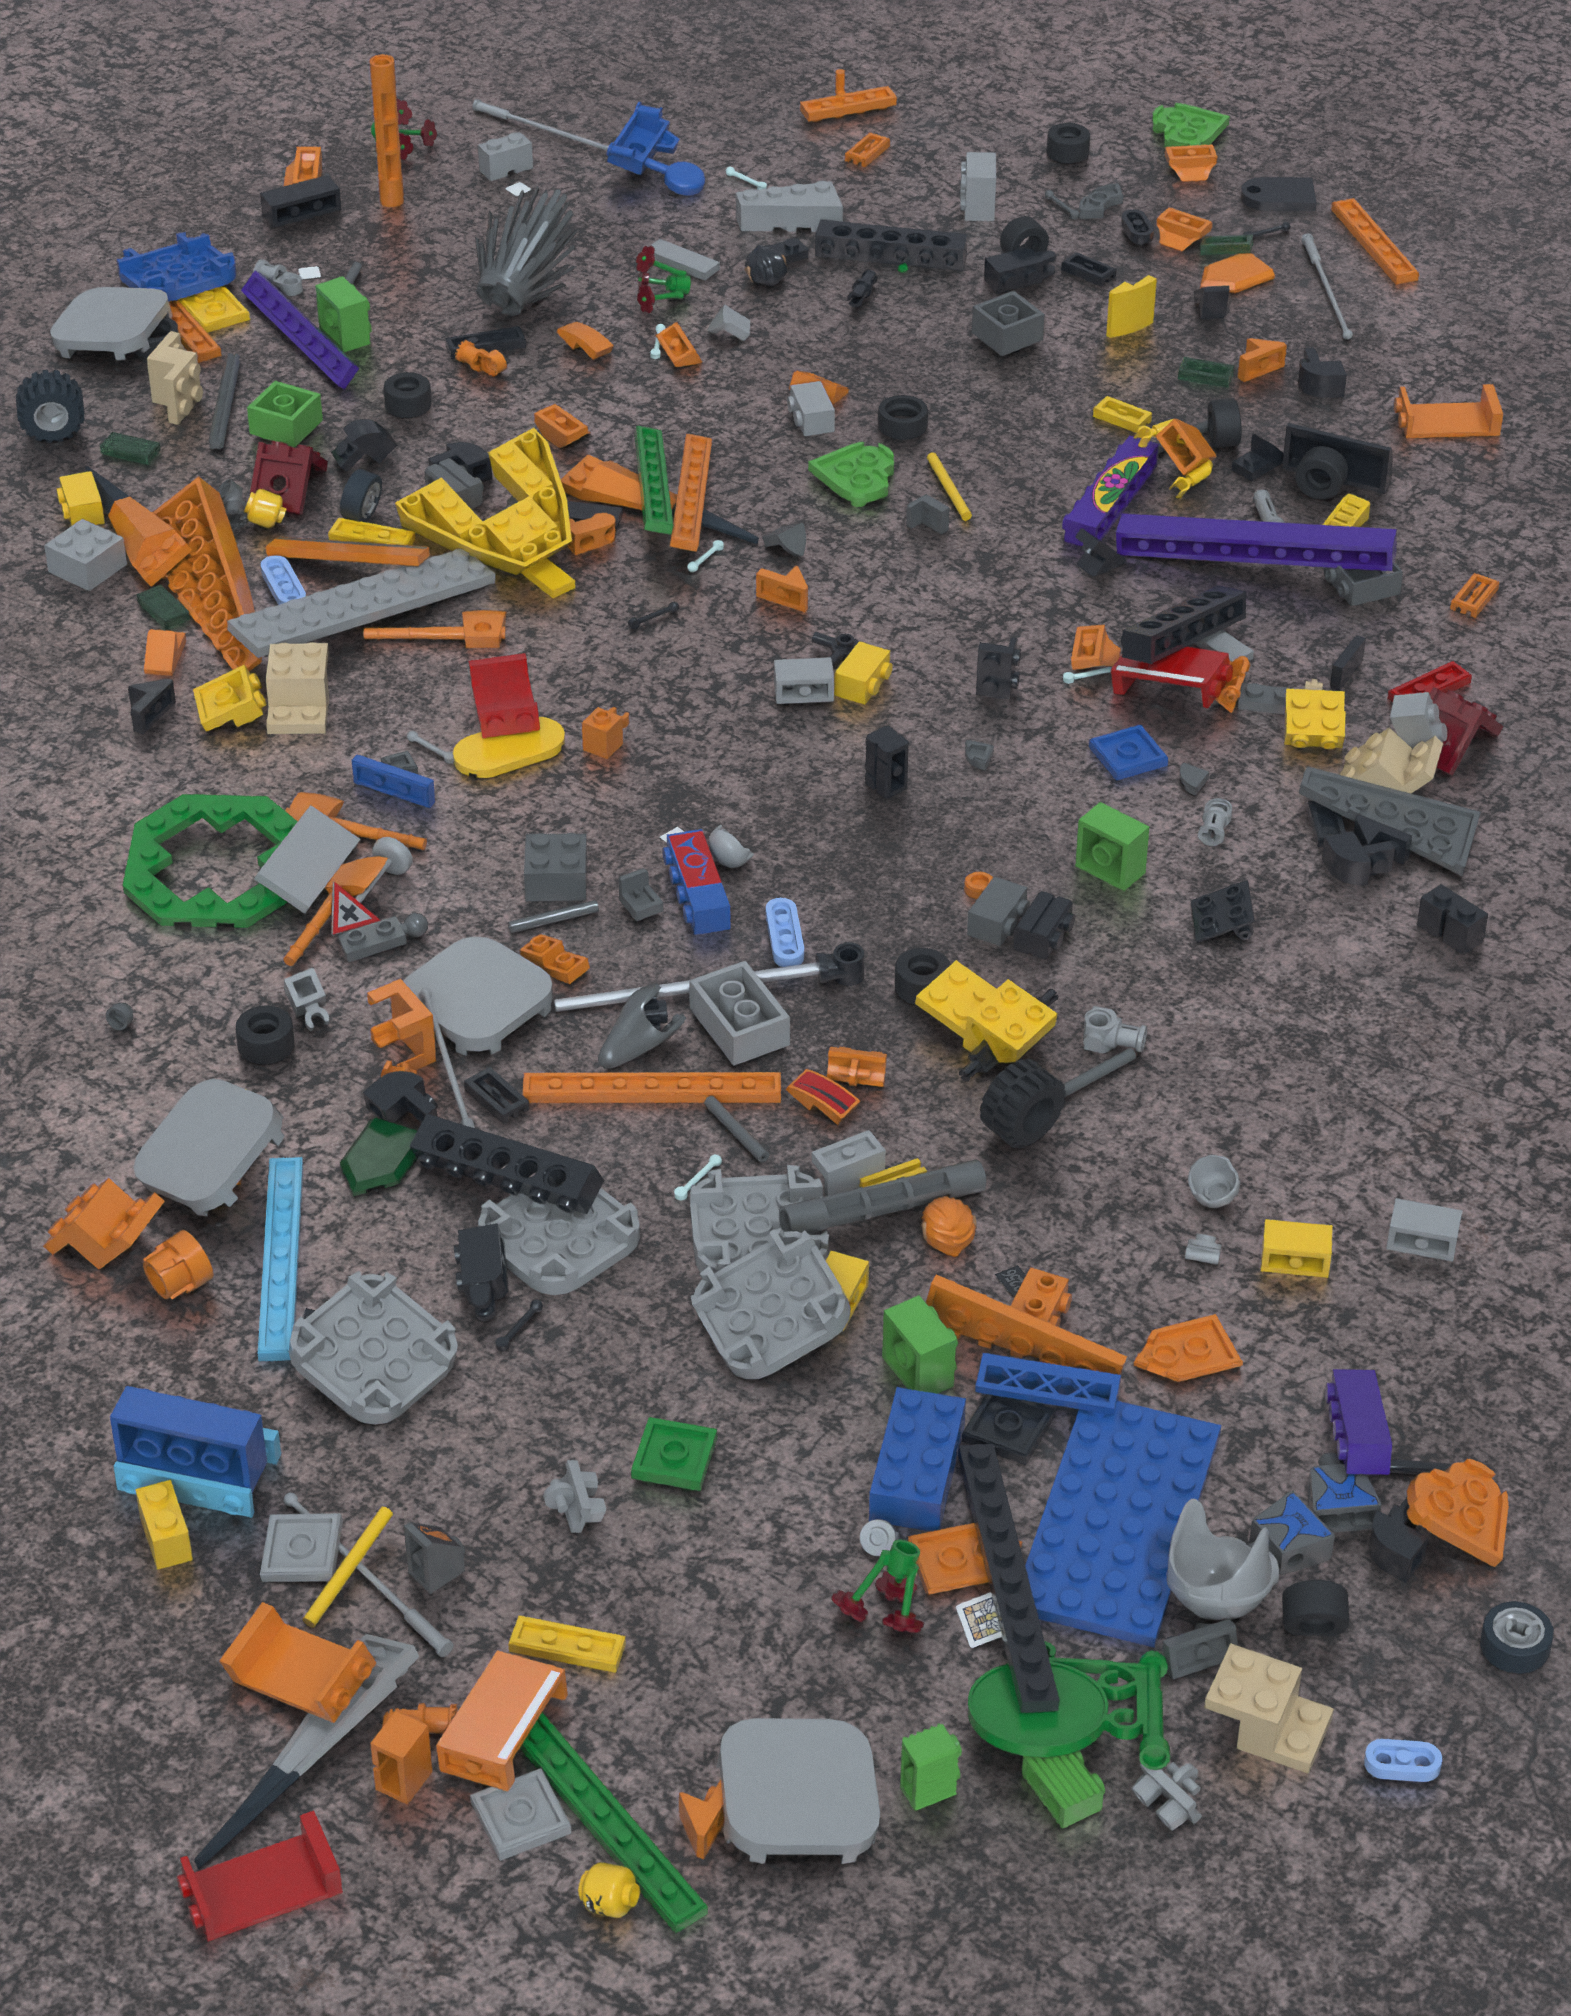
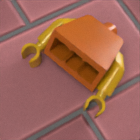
M1170 419L1153 425L1152 429L1147 426H1140L1134 439L1142 438L1138 444L1139 447H1147L1152 437L1157 438L1181 473L1185 475V478L1178 477L1169 487L1170 490L1173 487L1180 489L1176 498H1181L1190 486H1195L1211 474L1212 461L1217 456L1196 427L1178 419Z

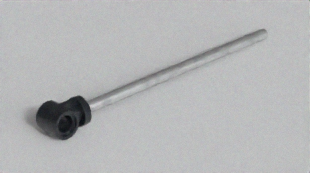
M845 942L836 946L832 954L816 953V963L754 972L763 983L818 975L820 984L828 983L829 980L835 979L841 985L854 986L864 979V950L859 944ZM689 981L659 985L661 989L657 998L689 993ZM642 987L555 999V1010L560 1012L627 1002L630 996Z

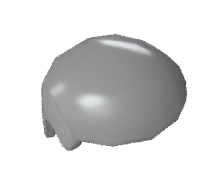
M719 825L709 836V848L712 856L726 867H741L754 854L748 848H744L726 829H721L722 825Z
M1211 1154L1199 1158L1190 1167L1188 1183L1192 1195L1203 1206L1219 1208L1229 1204L1238 1195L1240 1187L1239 1175L1228 1158Z

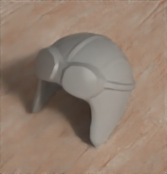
M1190 1499L1180 1514L1171 1538L1166 1574L1167 1585L1186 1608L1201 1618L1223 1621L1245 1616L1262 1602L1265 1596L1270 1593L1272 1587L1279 1581L1277 1560L1269 1552V1531L1267 1527L1260 1531L1252 1547L1246 1545L1244 1541L1230 1536L1216 1537L1207 1526L1202 1503L1196 1499Z

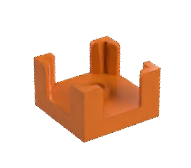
M401 978L368 992L367 998L370 1006L391 997L392 1019L378 1024L370 1030L371 1040L376 1046L382 1048L398 1040H403L416 1056L396 1064L397 1067H402L405 1063L411 1069L418 1070L436 1062L433 1014Z

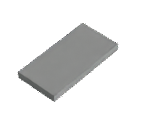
M310 805L254 879L303 913H306L339 867L357 846L360 838Z

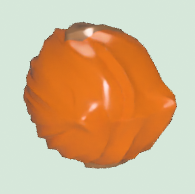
M943 1196L934 1199L922 1212L923 1216L921 1219L923 1222L920 1226L924 1240L931 1247L945 1255L958 1257L961 1251L970 1245L974 1239L977 1229L976 1216L972 1215L971 1209L968 1205L962 1203L961 1200Z

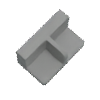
M867 1130L813 1151L812 1163L825 1178L824 1195L831 1196L859 1188L860 1178L885 1170L886 1150L871 1131Z

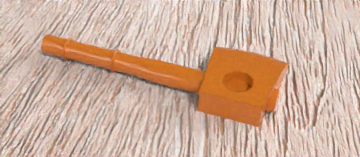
M497 610L462 612L463 627L364 628V639L465 640L466 648H500L501 640L506 639L505 621L507 612Z
M299 792L290 808L285 809L289 815L299 821L311 805L357 837L374 840L382 837H391L403 843L408 849L425 850L427 845L426 838L338 819L336 816L341 810L344 801L327 795Z
M378 856L356 859L339 867L325 886L329 896L318 909L310 923L306 924L305 930L294 945L290 946V950L283 958L287 965L294 966L297 960L303 956V952L313 938L319 934L321 927L332 915L333 882L335 881L352 897L362 894L377 877L388 858Z

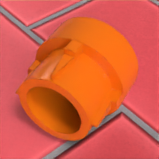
M181 1230L163 1241L162 1244L155 1247L154 1252L143 1259V1268L149 1282L164 1299L171 1298L173 1300L185 1292L188 1294L214 1277L212 1265L198 1241L185 1230Z

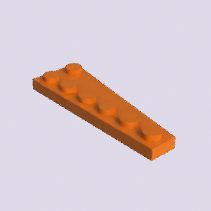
M935 1275L930 1285L926 1304L936 1310L940 1321L946 1328L953 1330L957 1339L964 1335L977 1339L978 1345L991 1349L993 1345L1009 1349L1011 1356L1021 1359L1023 1356L1029 1355L1039 1358L1040 1362L1118 1375H1121L1127 1356L1113 1349L1101 1346L1080 1335L1071 1333L1050 1322L1043 1321L939 1275Z

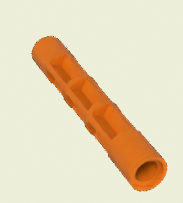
M380 54L373 56L369 60L378 162L380 203L383 206L397 207L404 202L399 142L395 61L390 55Z

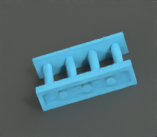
M263 1428L267 1463L277 1465L281 1456L279 1432ZM118 1461L113 1466L117 1490L136 1494L135 1489L171 1480L179 1503L222 1511L230 1515L253 1517L252 1490L249 1488Z

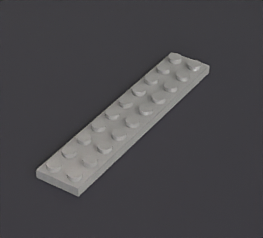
M455 549L449 553L432 556L419 566H403L387 570L371 577H364L358 581L338 585L332 589L315 592L306 597L292 599L280 605L266 607L254 613L241 615L227 621V630L259 658L269 655L270 644L307 643L494 584L495 573L480 560L470 556L468 552L462 549Z

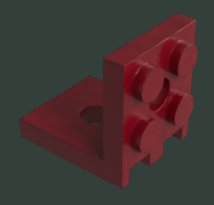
M272 441L271 445L259 442L250 494L251 492L256 493L258 489L267 490L282 497V507L287 508L285 513L303 515L310 470L327 472L328 461L320 456V452L313 451V447L297 445V448L287 446L288 444L278 441ZM284 477L286 479L285 487L280 491H276L273 486L275 479Z
M1433 687L1430 697L1433 704L1438 706L1441 723H1445L1447 728V739L1443 742L1436 768L1453 776L1478 728L1499 736L1504 726L1496 721L1497 715L1488 711V708L1476 702L1470 703L1463 696L1451 690H1448L1447 694Z

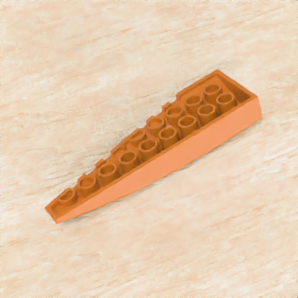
M198 476L152 512L174 528L192 548V551L162 578L169 580L168 587L174 593H177L179 596L178 600L195 622L202 627V631L212 640V644L222 653L223 658L232 670L245 665L250 672L262 662V657L257 658L227 630L228 620L255 612L249 584L220 493Z

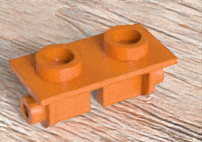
M1240 656L1232 662L1229 660L1230 665L1233 667L1232 678L1221 690L1220 696L1215 699L1230 713L1233 712L1236 701L1241 695V685L1244 681L1245 673L1250 668V662L1245 656Z

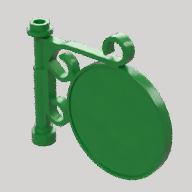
M1045 1641L1060 1699L1058 1711L1021 1713L1009 1663L995 1667L981 1675L969 1691L967 1713L971 1726L981 1738L1004 1751L1030 1757L1061 1756L1089 1746L1101 1736L1103 1731H1107L1112 1736L1123 1740H1131L1142 1734V1741L1139 1746V1760L1148 1769H1162L1170 1761V1746L1167 1740L1164 1739L1163 1692L1161 1690V1677L1167 1673L1168 1663L1166 1658L1157 1651L1146 1652L1139 1659L1138 1663L1056 1658L1055 1647ZM1086 1673H1094L1101 1675L1098 1681L1096 1682L1092 1677H1090ZM1118 1677L1128 1682L1118 1687L1109 1685L1118 1683ZM1136 1695V1722L1127 1726L1118 1724L1121 1722L1133 1723L1134 1710L1119 1708L1108 1714V1700L1120 1701Z

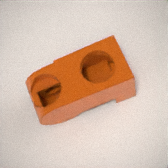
M598 513L592 518L577 522L572 518L569 519L572 541L567 547L574 555L603 547L615 540V518L611 514Z

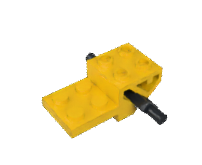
M956 960L916 996L915 1004L964 1038L963 1047L971 1052L968 1055L971 1062L959 1071V1076H961L960 1078L963 1081L969 1082L975 1074L987 1073L998 1062H1016L1055 1026L1057 1013L1050 1009L1049 1006L1058 1000L1059 996L1055 995L1057 994L1055 990L1048 989L1043 996L1033 997L1009 979L996 989Z

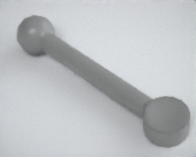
M416 731L408 732L407 739L410 742L416 741L444 757L446 763H454L453 752L441 750L420 738Z

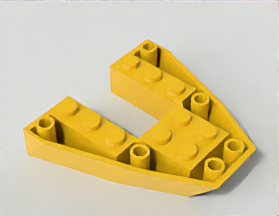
M535 428L488 452L494 477L511 493L518 503L482 521L441 477L395 502L401 526L451 551L462 549L485 565L515 575L563 550L572 541L567 497L548 441Z

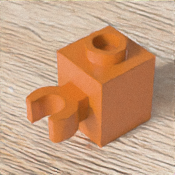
M597 707L582 722L583 750L608 759L623 745V728L629 725V713L626 712L623 716L617 715V708L615 707L610 708L608 711Z

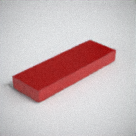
M1451 661L1389 690L1387 699L1393 703L1394 695L1425 692L1430 694L1433 687L1447 694L1448 690L1455 691L1470 684L1472 675L1457 663Z

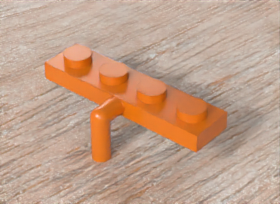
M837 69L835 79L836 96L800 102V111L808 122H819L826 118H840L848 114H862L869 110H883L896 106L897 96L889 86L846 93L845 70Z

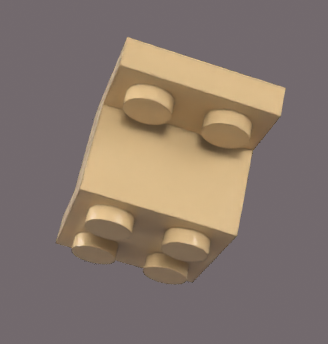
M170 331L147 357L152 403L167 406L169 423L179 425L196 403L201 400L203 388L200 386V365L198 364L197 353L184 350L181 344L180 333Z
M328 643L270 644L266 673L269 706L266 724L267 734L326 733L329 706L327 678Z
M1389 727L1380 734L1374 733L1361 747L1352 748L1344 758V768L1339 775L1413 793L1433 779L1443 743L1434 736L1426 742H1419L1412 749Z
M1231 1643L1206 1696L1204 1706L1205 1709L1240 1720L1237 1749L1309 1774L1334 1712V1708L1298 1696L1302 1674L1301 1667Z

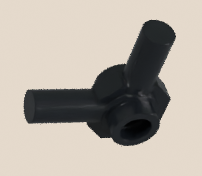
M815 632L812 636L813 643L830 648L833 669L846 659L859 642L851 634H841L837 638Z

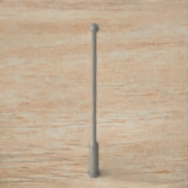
M479 99L473 102L472 108L474 111H481L505 120L510 118L606 151L608 150L609 146L510 114L508 110L484 103Z
M1306 233L1301 237L1302 244L1305 245L1311 262L1317 267L1343 329L1342 336L1344 339L1349 340L1352 338L1353 333L1347 328L1320 264L1321 257L1314 243V237L1312 234Z
M422 988L419 995L425 1001L427 1009L433 1014L434 1032L462 1117L460 1124L475 1128L473 1120L468 1118L431 1002L432 991L429 988Z
M287 1493L284 1496L286 1506L294 1507L300 1514H310L298 1502V1497L295 1493ZM342 1543L339 1544V1552L346 1558L350 1551ZM361 1562L356 1568L405 1614V1621L436 1650L440 1657H445L452 1651L454 1647L453 1642L441 1635L417 1610L409 1609Z

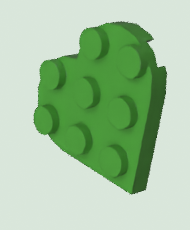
M1175 103L1174 107L1167 108L1160 105L1153 112V131L1164 133V147L1210 145L1229 125L1230 116L1182 103Z
M858 442L809 461L808 471L839 496L849 500L851 505L862 507L867 502L888 496V476L894 473V453L890 448L878 443V447L864 446V442Z

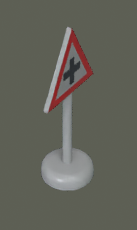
M382 837L376 841L372 848V857L380 856L388 859L371 885L362 894L357 895L356 898L352 897L335 881L333 882L331 936L380 921L361 903L384 872L401 875L409 870L413 863V858L409 849L403 843L391 837Z

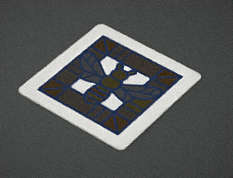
M991 1592L956 1606L971 1648L1002 1637Z

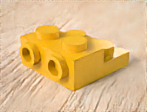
M242 665L193 689L200 722L206 732L220 727L230 720H233L236 726L239 727L263 715L262 707L267 704L259 690L262 688V685L256 673L250 674L246 666Z
M1286 688L1284 745H1292L1296 748L1307 746L1322 747L1324 749L1343 748L1345 739V691Z

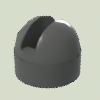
M116 1003L106 1011V1020L112 1028L124 1030L133 1020V1009L127 1003Z

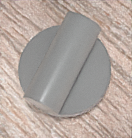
M1196 1233L1195 1240L1188 1239L1185 1259L1218 1265L1222 1245L1215 1243L1216 1237Z
M882 1519L869 1521L863 1526L860 1533V1542L863 1549L874 1556H880L882 1550L890 1551L892 1543L899 1538V1532H895L893 1526Z

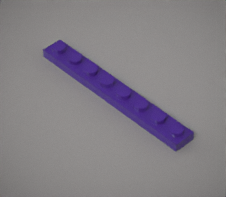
M255 270L241 291L339 387L345 389L354 378L359 367L263 274Z

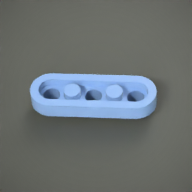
M275 555L266 557L261 561L262 577L278 605L292 599L306 597L305 590L285 557Z
M787 898L772 899L766 905V922L773 960L780 967L800 965L804 961V944L796 904Z

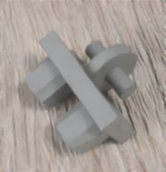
M567 1460L565 1464L567 1473L561 1479H554L550 1482L551 1486L544 1491L543 1498L546 1506L549 1508L558 1509L560 1513L565 1512L571 1533H581L586 1522L600 1523L606 1512V1505L604 1499L588 1497L594 1496L598 1488L596 1473L580 1471L577 1460Z
M1172 1762L1166 1768V1771L1172 1776L1170 1778L1161 1769L1151 1770L1140 1764L1144 1774L1139 1777L1131 1789L1134 1795L1147 1807L1161 1794L1168 1800L1156 1813L1171 1831L1183 1824L1187 1819L1195 1824L1202 1818L1201 1813L1195 1809L1196 1802L1185 1792L1187 1790L1195 1796L1200 1791L1201 1787L1194 1782L1198 1775V1769L1191 1763L1179 1768Z

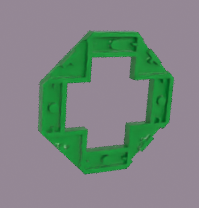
M182 794L135 823L122 884L123 891L126 896L159 925L174 926L175 922H191L192 927H217V923H234L235 928H248L288 903L261 883L228 903L209 887L183 902L153 876L173 864L172 855L159 844L202 818L220 833L225 832L244 819L247 820L275 844L274 847L257 857L258 866L262 868L298 822L268 796Z

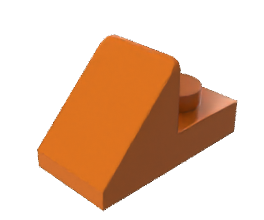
M1247 339L1246 353L1240 355L1238 378L1246 382L1284 367L1287 344L1278 341Z
M795 566L786 576L763 568L756 573L757 597L802 612L808 610V586L798 566Z
M150 629L147 634L144 674L173 676L186 644V634L171 630Z
M721 1780L716 1787L711 1786L704 1801L684 1792L679 1793L680 1819L696 1856L703 1860L725 1823Z

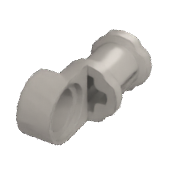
M260 259L256 263L253 272L256 270L263 274L275 287L280 288L283 295L295 296L302 293L303 284L300 275L288 272L283 265L278 264L275 266L269 264L264 259Z
M1214 798L1206 803L1202 816L1204 824L1198 831V838L1205 845L1217 846L1224 841V828L1230 823L1232 817V805L1229 801L1222 798ZM1212 830H1214L1213 838H1211Z

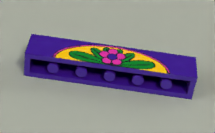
M1129 435L1125 442L1118 446L1116 454L1107 460L1103 471L1097 473L1093 484L1087 486L1083 497L1075 502L1070 514L1065 515L1062 523V529L1065 530V542L1082 546L1083 543L1075 537L1081 528L1100 541L1104 538L1157 467L1159 443L1150 441L1147 447L1141 448L1138 446L1141 438L1134 439V436Z

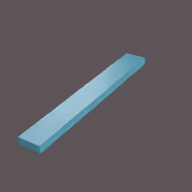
M303 1157L269 1158L258 1361L290 1360L288 1351L296 1318Z

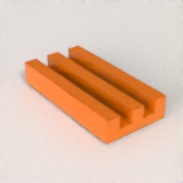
M870 132L845 153V161L850 162L853 159V164L858 165L861 162V166L867 167L890 147V139Z
M1474 573L1453 598L1450 609L1455 611L1459 607L1461 608L1460 613L1466 614L1470 611L1471 617L1476 618L1498 591L1500 582ZM1478 582H1481V584L1473 591L1470 598L1467 601H1464V599L1468 596V594L1472 591Z

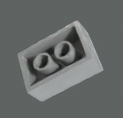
M746 961L689 980L691 1011L733 1066L790 1045V1016Z

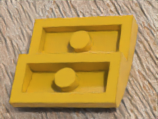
M1148 275L1134 285L1124 282L1109 292L1107 337H1118L1133 333L1153 323L1157 278Z

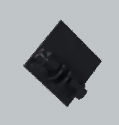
M1248 880L1232 884L1226 888L1191 900L1197 943L1232 930L1241 940H1248L1253 935L1254 928L1251 923L1255 922Z

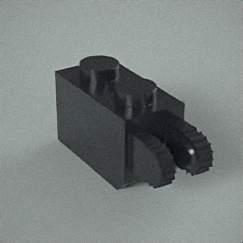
M1022 248L986 257L984 280L997 294L1041 284L1042 278L1055 274V266L1049 263L1056 261V254L1054 251L1049 250L1035 253L1032 249Z
M498 1223L458 1230L459 1244L454 1245L455 1260L457 1265L461 1266V1271L456 1272L458 1291L465 1292L469 1304L475 1307L477 1319L483 1322L494 1319V1316H496V1299H502L509 1292L505 1242Z

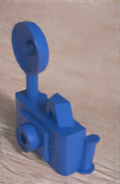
M638 102L633 115L616 140L610 143L607 150V162L638 175H642L646 168L665 175V185L677 194L695 195L701 192L705 184V175L698 166L689 162H676L668 166L653 160L657 151L674 154L680 139L668 131L670 121L662 119L663 107L659 109L642 105V102Z

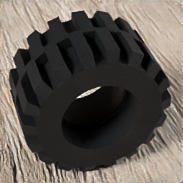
M1031 1059L1018 1060L1000 1072L989 1085L987 1092L982 1098L983 1102L980 1105V1119L986 1127L1011 1147L1025 1148L1027 1145L1034 1144L1038 1139L1040 1140L1054 1126L1066 1102L1064 1101L1066 1098L1065 1086L1037 1062Z

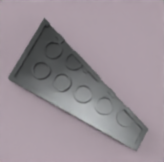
M1306 767L1300 784L1299 794L1354 822L1356 816L1360 814L1412 835L1411 851L1463 877L1479 821L1480 811Z

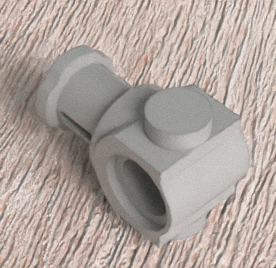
M1093 1006L1085 1014L1084 1050L1103 1054L1111 1049H1116L1117 1045L1134 1048L1137 1052L1142 1053L1146 1042L1148 1026L1142 1025L1138 1027L1123 1024L1122 1019L1118 1018L1112 1009Z

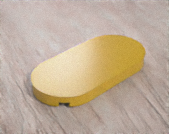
M539 717L540 730L488 738H482V734L479 732L463 738L455 745L453 750L454 765L462 774L469 776V773L476 774L477 778H490L550 759L561 751V747L565 744L564 729L558 722L550 718Z

